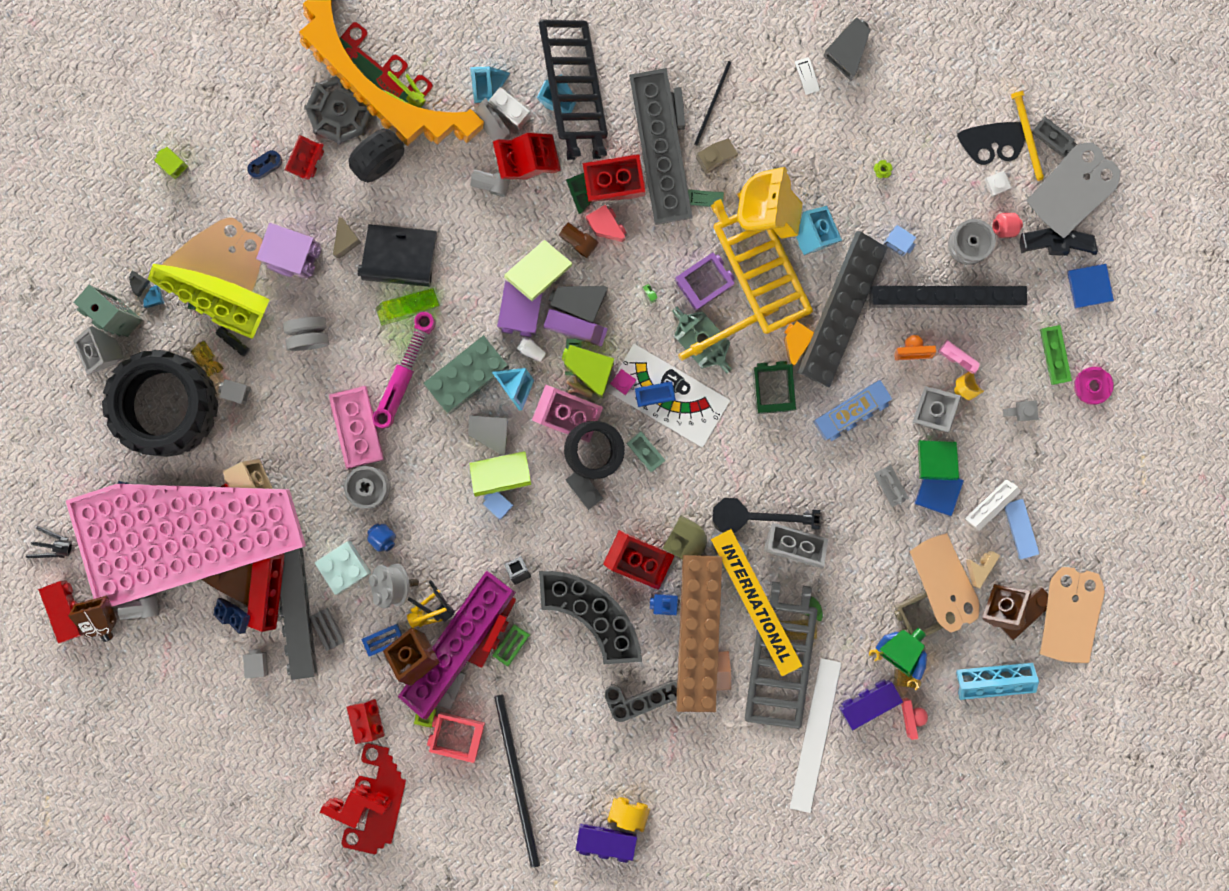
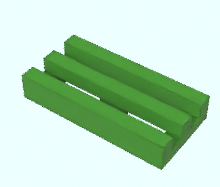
M514 624L492 656L508 667L530 634ZM515 630L518 631L512 642L509 644L503 655L500 657L498 654L503 648V646L506 644L512 633ZM520 635H524V638L522 639L520 644L517 646V648L515 649L511 657L508 659V661H506L504 658L507 656V654L509 653L513 645L516 643Z

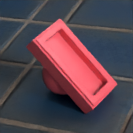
M904 698L902 699L903 703H901L907 737L911 740L918 739L916 727H921L927 723L928 714L923 708L913 709L911 700Z

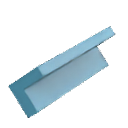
M1033 663L956 670L960 700L1036 693L1039 684ZM1021 670H1030L1031 676H1023L1019 672ZM1002 672H1009L1012 676L1011 678H1005L1000 674ZM988 673L991 676H993V678L991 680H986L981 676L983 674ZM969 675L973 677L974 680L971 682H964L962 676Z

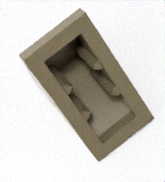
M338 217L333 256L341 258L359 245L361 241L343 218Z

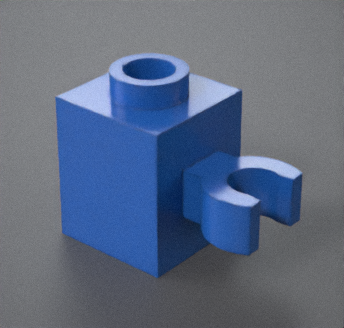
M654 594V598H650V609L653 610V614L677 615L678 596Z

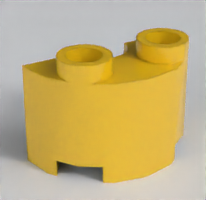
M624 797L613 798L607 821L609 823H616L617 827L635 832L636 829L644 832L650 813L648 805L640 802L633 805L629 803V799Z

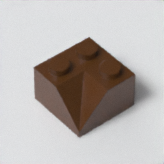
M412 627L383 650L397 680L409 686H412L440 663L425 633Z

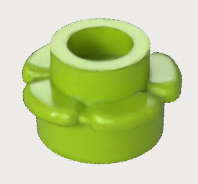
M880 160L878 164H875L874 172L878 178L882 179L891 176V171L893 170L891 163H887L886 160Z

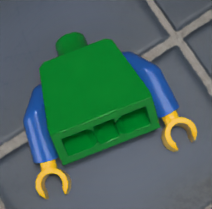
M917 628L912 635L905 630L884 635L876 645V649L869 651V656H873L876 653L877 657L874 661L884 658L909 678L912 676L913 678L907 682V686L910 687L913 681L916 683L915 690H917L921 686L920 680L927 664L925 645L921 643L926 634Z

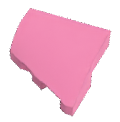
M946 340L938 350L940 354L952 363L957 362L971 374L976 373L980 363L949 340Z

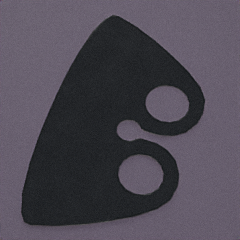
M1021 122L980 125L965 129L957 134L959 142L965 151L980 165H986L993 161L995 157V152L992 148L993 143L998 144L997 154L999 158L1010 162L1018 157L1026 140ZM1009 145L1013 148L1014 154L1011 157H1005L1002 154L1004 146ZM981 149H987L990 152L988 160L983 161L978 157V152Z

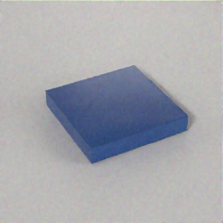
M1107 264L1067 271L1075 309L1114 301Z
M922 479L914 504L952 516L964 480Z

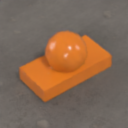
M911 335L905 340V347L896 349L894 357L896 361L932 359L936 353V346H924L920 336Z

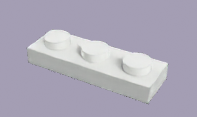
M1006 479L965 518L966 521L980 531L1021 492L1020 489Z

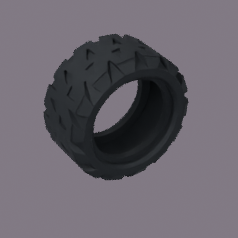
M153 350L131 355L130 359L122 361L112 371L115 374L108 378L103 390V394H106L102 401L103 416L107 418V427L112 435L118 438L125 447L145 455L170 457L181 455L185 451H191L201 444L204 437L209 435L214 426V417H217L218 401L215 396L217 392L213 381L199 364L178 354L163 350ZM161 373H171L182 382L188 396L187 412L178 427L167 434L155 436L147 432L138 422L134 410L135 396L140 386L150 377Z

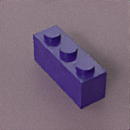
M883 679L875 684V688L871 690L865 689L858 693L859 696L853 700L849 698L841 703L842 706L839 707V710L852 731L903 703L890 680L886 681Z
M580 824L575 851H579V854L590 856V853L597 854L602 859L614 857L617 858V861L627 863L629 860L633 861L637 834Z

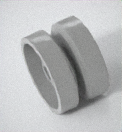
M969 219L957 226L950 234L948 250L957 262L965 265H974L988 257L993 251L996 243L995 233L992 227L985 221Z
M304 317L284 322V333L292 335L285 340L286 349L288 351H304L328 346V335L320 333L327 328L326 318Z
M361 466L354 469L347 476L344 483V492L347 499L354 506L359 508H375L387 500L390 493V482L381 470L375 467ZM367 484H370L369 491L365 490Z

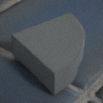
M131 271L129 280L132 292L140 297L150 281L135 271Z

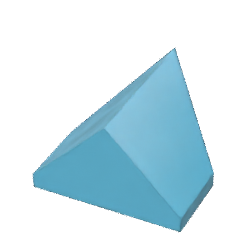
M490 66L470 67L474 103H481L485 98L489 101L495 92L503 86L510 73Z
M545 80L537 99L545 108L554 111L549 81ZM557 83L558 94H573L567 83ZM560 102L562 113H572L576 102Z
M521 368L492 372L518 410H523L534 382L527 369Z

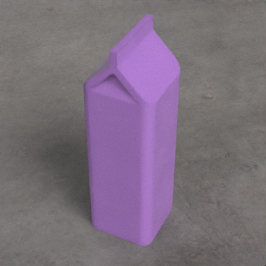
M549 309L544 323V329L601 347L608 328L553 309Z

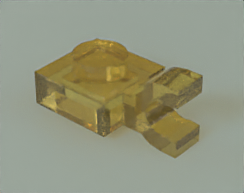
M205 341L199 342L191 350L194 359L201 367H205L208 376H212L215 370L217 373H220L224 369L219 362L213 361L215 355Z

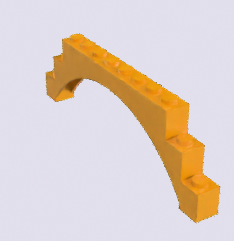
M306 0L303 3V14L310 23L299 31V41L305 49L309 48L313 52L315 59L320 63L323 62L327 66L326 68L333 76L336 75L340 79L342 86L347 90L350 89L354 93L353 95L360 103L363 102L370 114L377 116L381 120L380 122L383 127L392 130L406 146L423 132L430 142L434 141L438 145L453 130L459 140L463 139L468 143L483 129L484 121L472 109H469L467 112H441L423 109L394 98L378 88L361 73L344 50L333 21L332 0Z

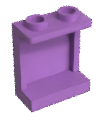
M505 281L497 325L499 329H502L501 332L513 334V331L520 332L521 336L531 337L532 334L536 335L543 292L531 301L510 282Z

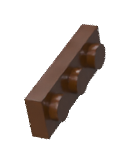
M1040 587L1031 595L1025 614L1026 624L1022 629L1010 630L1001 628L1011 640L1014 641L1047 610L1048 593Z

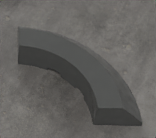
M539 571L541 609L563 612L582 622L595 636L601 649L603 664L642 662L641 648L634 627L621 606L607 592L592 582L576 575L557 571Z

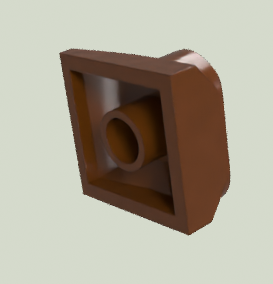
M994 584L982 619L995 627L1010 630L1022 629L1026 624L1025 614L1030 601L1031 591Z

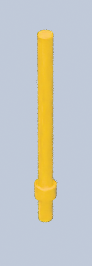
M779 308L764 314V317L778 311ZM755 314L701 343L696 342L689 349L678 354L679 359L683 361L692 355L697 356L711 345L757 322Z

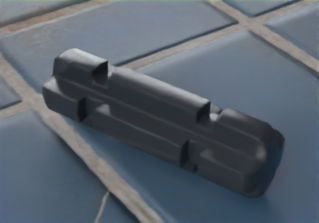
M221 326L216 331V335L222 338L234 350H237L241 356H246L250 351L246 345H242V342L226 328Z

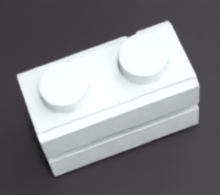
M501 87L489 100V106L510 124L512 123L517 130H520L531 117L530 111Z

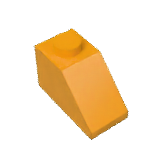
M798 321L794 325L790 323L784 331L787 334L784 341L788 361L792 366L797 363L814 334L813 331Z

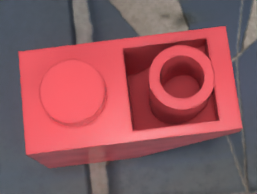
M603 205L586 216V221L596 236L620 242L625 240L624 234H626V231L621 223L618 225L615 221L616 214L611 207L608 209L606 205Z

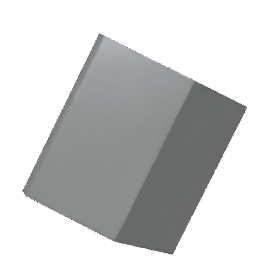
M925 386L913 422L934 430L950 433L962 396Z

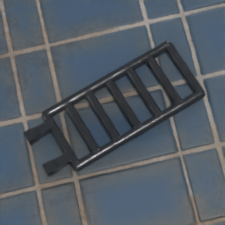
M542 19L539 21V29L559 139L566 140L567 160H575V157L581 156L576 139H592L593 160L601 159V156H607L602 139L608 137L588 22L585 20ZM547 27L582 28L583 39L549 38ZM550 46L585 47L587 57H552ZM554 65H588L590 76H555ZM557 83H591L593 94H558ZM560 102H595L596 113H562ZM598 120L600 131L565 132L563 121Z

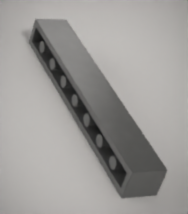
M302 547L283 553L285 556L280 599L282 600L280 616L284 618L282 633L283 637H286L287 642L284 650L285 655L289 658L287 674L288 676L291 675V680L318 675Z

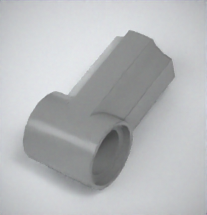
M474 169L470 186L487 190L497 196L506 197L510 179H501L499 173L490 174Z
M157 597L139 599V601L118 605L117 611L120 620L158 616Z

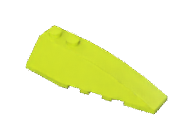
M153 264L148 276L149 281L168 293L173 292L183 303L186 304L188 302L195 306L196 311L200 314L205 313L212 317L211 321L251 339H253L270 301L266 297L228 281L178 267Z

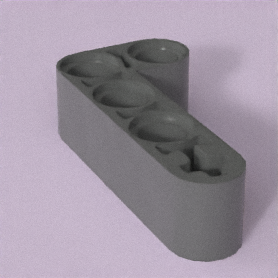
M671 680L628 699H625L618 685L612 684L605 690V699L613 718L618 722H624L677 700V694L673 692L667 693L669 698L665 699V694L662 690L665 688L666 692L671 690L672 685H675L677 688V681ZM610 690H617L619 696L616 699H611L608 696ZM653 693H660L662 699L659 702L652 701L651 696ZM636 700H641L644 702V706L641 709H636L633 703ZM619 707L626 710V714L622 717L617 716L615 713Z

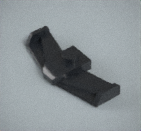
M1047 228L1022 233L1019 241L1021 253L1047 247L1049 255L1068 256L1070 248L1088 252L1092 255L1098 253L1095 235L1074 230L1063 238L1053 229Z

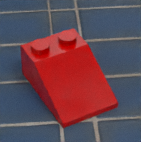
M639 154L582 163L588 202L645 197V186Z
M618 530L603 565L613 572L659 590L675 555Z

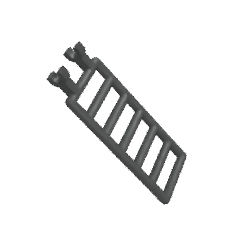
M772 581L769 602L773 610L809 614L808 626L780 622L785 631L807 633L805 645L791 643L794 651L804 652L802 667L795 670L802 671L800 683L758 677L759 666L777 668L774 660L761 658L762 647H766L758 630H756L745 721L800 729L803 721L818 610L815 607H809L812 592L810 586H803L801 605L778 602L781 584L780 582ZM757 685L799 690L798 701L755 696ZM754 704L796 709L795 721L753 715Z

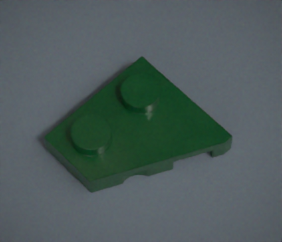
M584 173L566 179L578 214H581L591 203L588 202Z

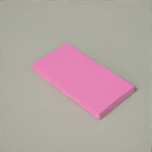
M367 386L330 394L329 399L346 469L383 461L384 456L377 427L372 420L373 410Z

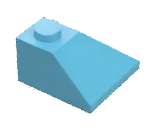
M827 206L803 212L799 233L796 238L799 248L804 255L817 252L842 241Z

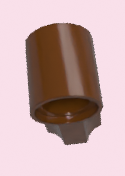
M569 222L559 233V237L572 245L580 255L587 259L599 244L592 236L587 233L584 234Z

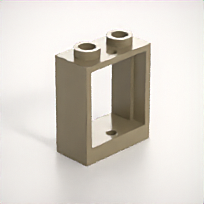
M926 591L894 606L896 609L894 614L899 622L902 621L905 627L902 630H905L910 635L914 631L903 608L928 597ZM947 612L946 621L949 624H953L955 618L952 612ZM937 622L922 629V631L928 636L943 627Z

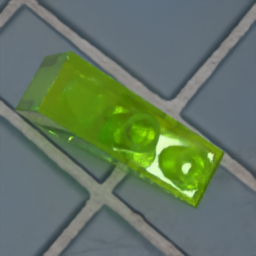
M434 288L383 301L375 310L381 326L439 307L440 304Z

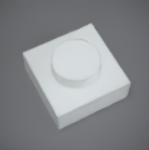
M1004 171L985 179L992 197L1011 189Z

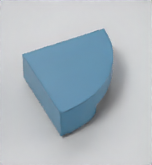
M154 285L149 289L143 301L144 308L164 304L159 286Z

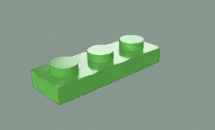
M1061 325L1040 329L1051 385L1071 382L1072 378Z

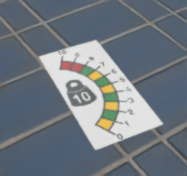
M636 344L632 345L615 376L623 369L637 381L626 395L610 384L606 389L610 394L702 448L730 402L728 398ZM672 381L675 401L638 407L635 388Z

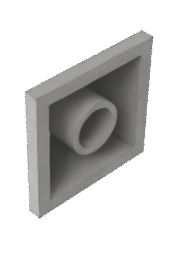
M94 326L88 327L73 340L87 375L115 365L124 358L122 348L117 340Z

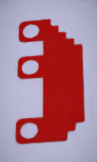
M370 743L364 745L361 756L362 762L379 766L376 779L358 776L355 786L361 781H368L371 791L377 794L382 792L389 796L388 799L392 800L391 805L383 815L369 809L364 831L346 828L341 842L344 848L375 855L378 848H384L385 843H392L406 779L401 778L402 773L396 770L397 764L392 762L393 756L388 755L389 748ZM370 748H374L378 752L377 759L373 761L366 758V751ZM349 833L357 834L358 842L355 845H349L346 842V836Z

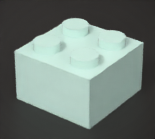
M351 541L345 542L314 562L335 595L340 594L371 574Z

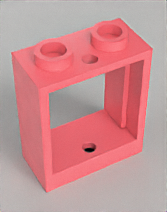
M440 712L433 719L432 727L435 730L428 739L427 746H430L429 752L475 763L485 722ZM443 719L475 727L469 753L437 746Z

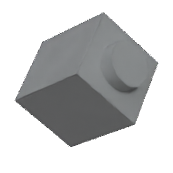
M224 379V383L222 382L219 386L218 393H220V398L246 405L251 387Z
M260 649L249 650V653L243 655L245 679L268 675L267 652H261Z

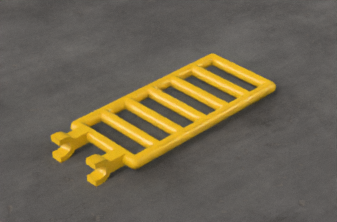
M740 190V193H737L739 200L742 190ZM721 199L713 202L711 208L719 222L714 224L713 228L763 333L769 334L810 315L813 309L776 232L773 229L767 230L770 241L735 256L731 245L763 231L746 230L727 239L722 228L738 222V216L735 214L728 217ZM775 247L779 258L743 273L739 265L740 262ZM783 264L787 275L751 290L747 280ZM791 281L796 292L761 308L759 307L755 297ZM800 299L804 309L768 325L764 314Z

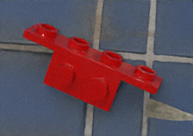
M513 597L468 662L480 668L484 666L491 650H496L500 639H498L500 632L504 633L509 624L506 620L516 602V598Z

